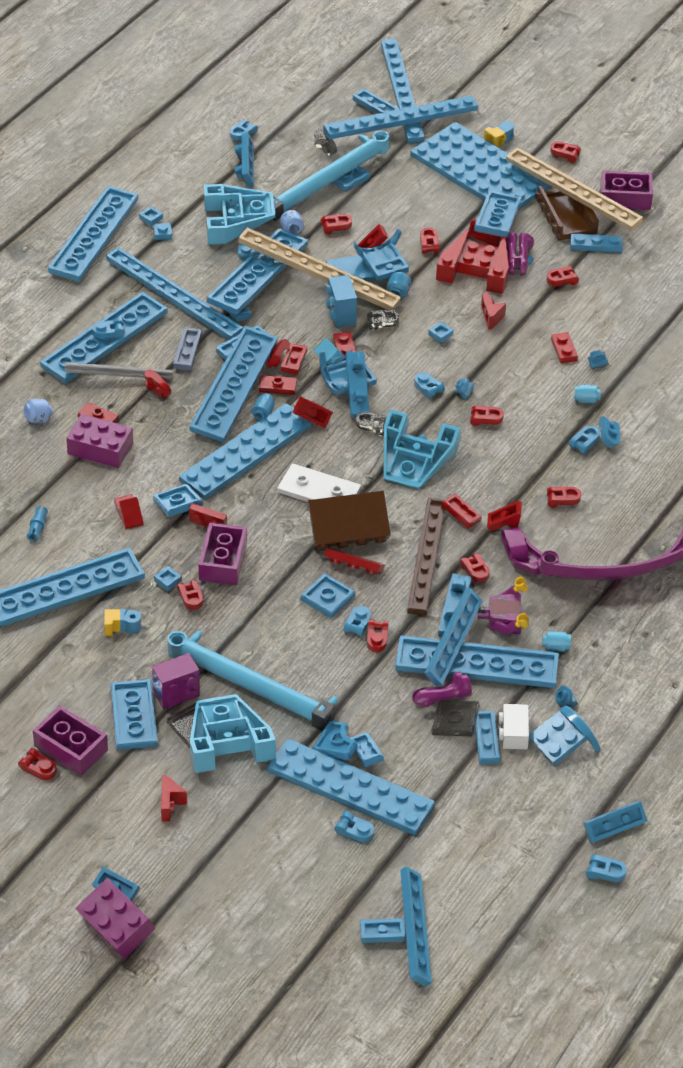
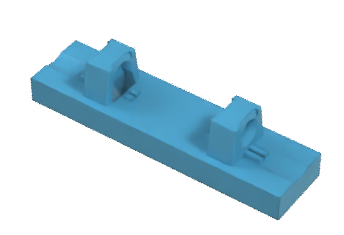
M248 131L242 133V143L234 147L237 157H242V164L235 167V174L238 179L244 178L247 186L251 187L254 186V143Z
M346 351L350 417L368 418L370 413L365 354L360 351Z
M452 573L438 636H443L464 591L470 588L471 576H461Z

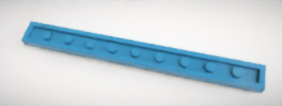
M397 39L381 40V48L398 108L401 110L416 107ZM420 122L403 125L408 143L424 142V134Z
M465 96L324 124L323 131L331 140L477 111L479 105L472 96Z
M118 247L106 255V261L226 339L230 340L242 332V326Z

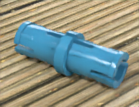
M41 506L36 507L35 515L30 520V529L27 534V539L32 541L33 536H35L34 542L38 541L40 532L44 529V520L48 513L47 508L44 506L41 512Z

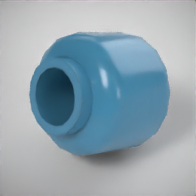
M395 272L391 274L386 288L389 292L405 297L412 282L406 273Z

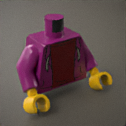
M523 577L516 578L515 586L510 587L505 592L491 596L489 598V607L479 608L477 619H489V629L491 631H497L503 635L511 633L521 634V628L526 629L528 627L527 621H529V617L526 613H522L521 593L518 592H525L528 589L526 580Z

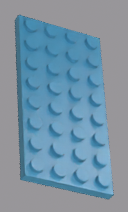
M456 122L410 150L411 157L485 201L488 191L521 197L519 209L535 199L538 186L542 185L544 191L552 187L507 162L506 156L508 153Z

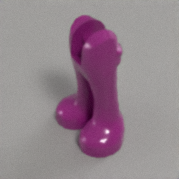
M511 232L508 238H505L508 250V273L514 275L516 269L521 271V276L526 275L528 251L534 246V238L527 233H520L519 256H516L517 234Z
M461 671L453 674L452 683L449 685L424 687L415 690L412 694V701L418 706L428 707L435 702L446 699L469 697L472 695L471 683L466 674L463 675Z

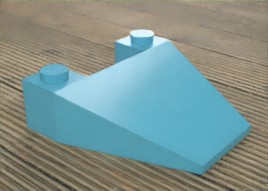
M224 184L204 185L205 211H222V217L207 218L208 245L226 244L239 237L246 228L254 229L275 218L274 199L271 192Z
M390 409L384 424V480L420 489L456 454L462 438L461 429L443 423L436 442L407 435L406 431L409 426L408 414Z
M237 694L196 701L190 737V758L195 773L215 770V756L251 750L256 763L276 759V740L271 727Z

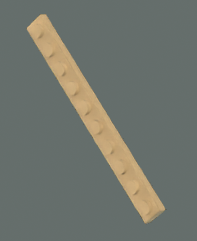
M518 147L506 156L507 162L630 231H633L643 223L642 216Z
M246 228L238 239L240 244L327 283L329 277L349 275L356 296L391 312L400 302L401 297L252 229Z

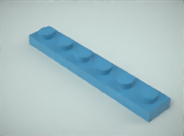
M471 588L464 591L424 673L437 687L443 685L483 602Z
M406 866L400 872L410 979L426 987L432 983L422 878L421 874Z

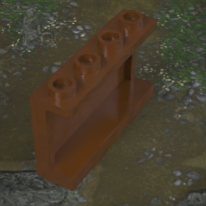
M542 185L538 186V191L535 194L536 201L541 205V211L545 213L547 223L551 225L552 232L556 234L559 241L570 239L571 234L595 235L598 233L599 220L593 209L559 190L545 192Z
M384 490L308 500L306 504L307 511L310 514L314 540L313 548H318L319 551L330 549V546L345 548L353 543H356V546L368 544V541L383 543L391 536Z

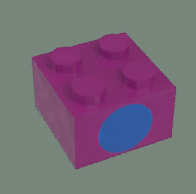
M189 653L152 666L153 693L162 709L176 706L179 703L200 696L199 669Z

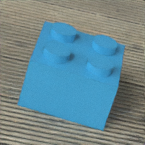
M350 276L329 277L328 285H326L328 298L325 299L326 308L330 309V320L334 321L335 327L355 325L357 318V296Z

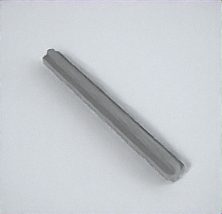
M66 362L64 370L69 373L145 378L144 373L150 368ZM151 369L164 380H172L173 378L172 370Z

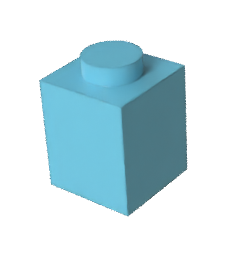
M327 338L313 350L318 356L320 351H324L328 365L341 362L345 358Z

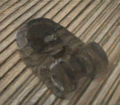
M316 129L314 131V137L316 138L314 146L321 148L329 156L337 153L335 142L332 139L329 140L322 129Z
M394 310L369 311L367 313L368 327L370 330H377L380 327H394L399 323V313Z
M360 412L356 416V426L362 430L372 431L379 436H384V424L387 416Z

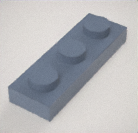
M184 327L173 362V369L191 371L202 337L201 329Z

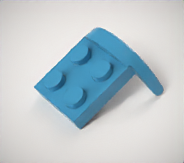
M397 229L389 240L377 247L361 248L357 245L356 241L353 242L356 252L362 257L377 281L390 278L391 274L395 272H409L408 264L395 246L401 236L400 229Z
M320 351V370L327 387L336 396L347 394L346 360L327 366L325 352ZM365 363L367 387L376 385L377 379Z
M569 706L560 708L556 714L529 734L531 742L554 766L587 740L596 752L601 750L591 729Z

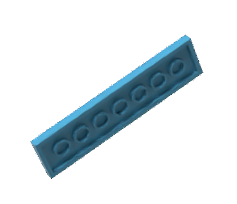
M107 186L48 267V273L80 282L138 201V194Z
M280 228L269 237L300 252L308 246L307 239ZM255 250L207 296V303L237 315L287 264Z
M141 292L100 320L111 321L117 317L122 318L124 321L123 327L125 328L124 336L99 339L93 336L91 326L40 361V367L66 384L81 374L65 372L66 362L95 364L167 314L168 308L146 293Z
M244 326L190 424L189 431L224 443L278 342L277 336Z
M285 403L270 413L268 417H264L179 475V481L182 484H188L198 496L206 500L312 427V422L292 413L294 408Z
M129 547L0 590V627L145 579V573Z
M400 635L395 670L424 674L440 640ZM463 642L447 676L453 677L454 673L461 671L469 679L555 688L559 653Z
M288 738L277 752L276 759H273L268 765L269 773L415 836L435 804V801Z

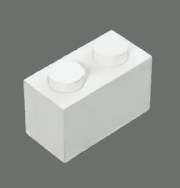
M503 704V712H499V724H502V728H499V740H503V749H528V705Z

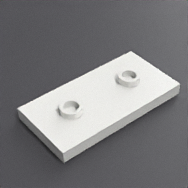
M293 463L277 488V493L306 502L313 499L359 494L361 491L360 484Z

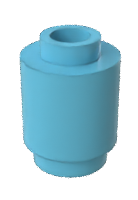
M597 385L575 386V401L596 404L597 400H600L601 389H597Z
M547 631V635H543L542 647H546V651L565 652V650H570L571 634Z

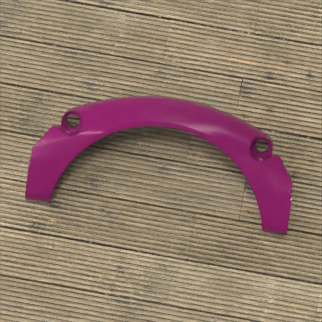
M519 527L502 530V542L513 567L534 575H555L559 578L581 580H620L653 572L683 559V528L677 541L662 556L643 562L615 566L563 564L558 561L559 556L555 551L547 550L542 553L533 546L526 536L523 535Z

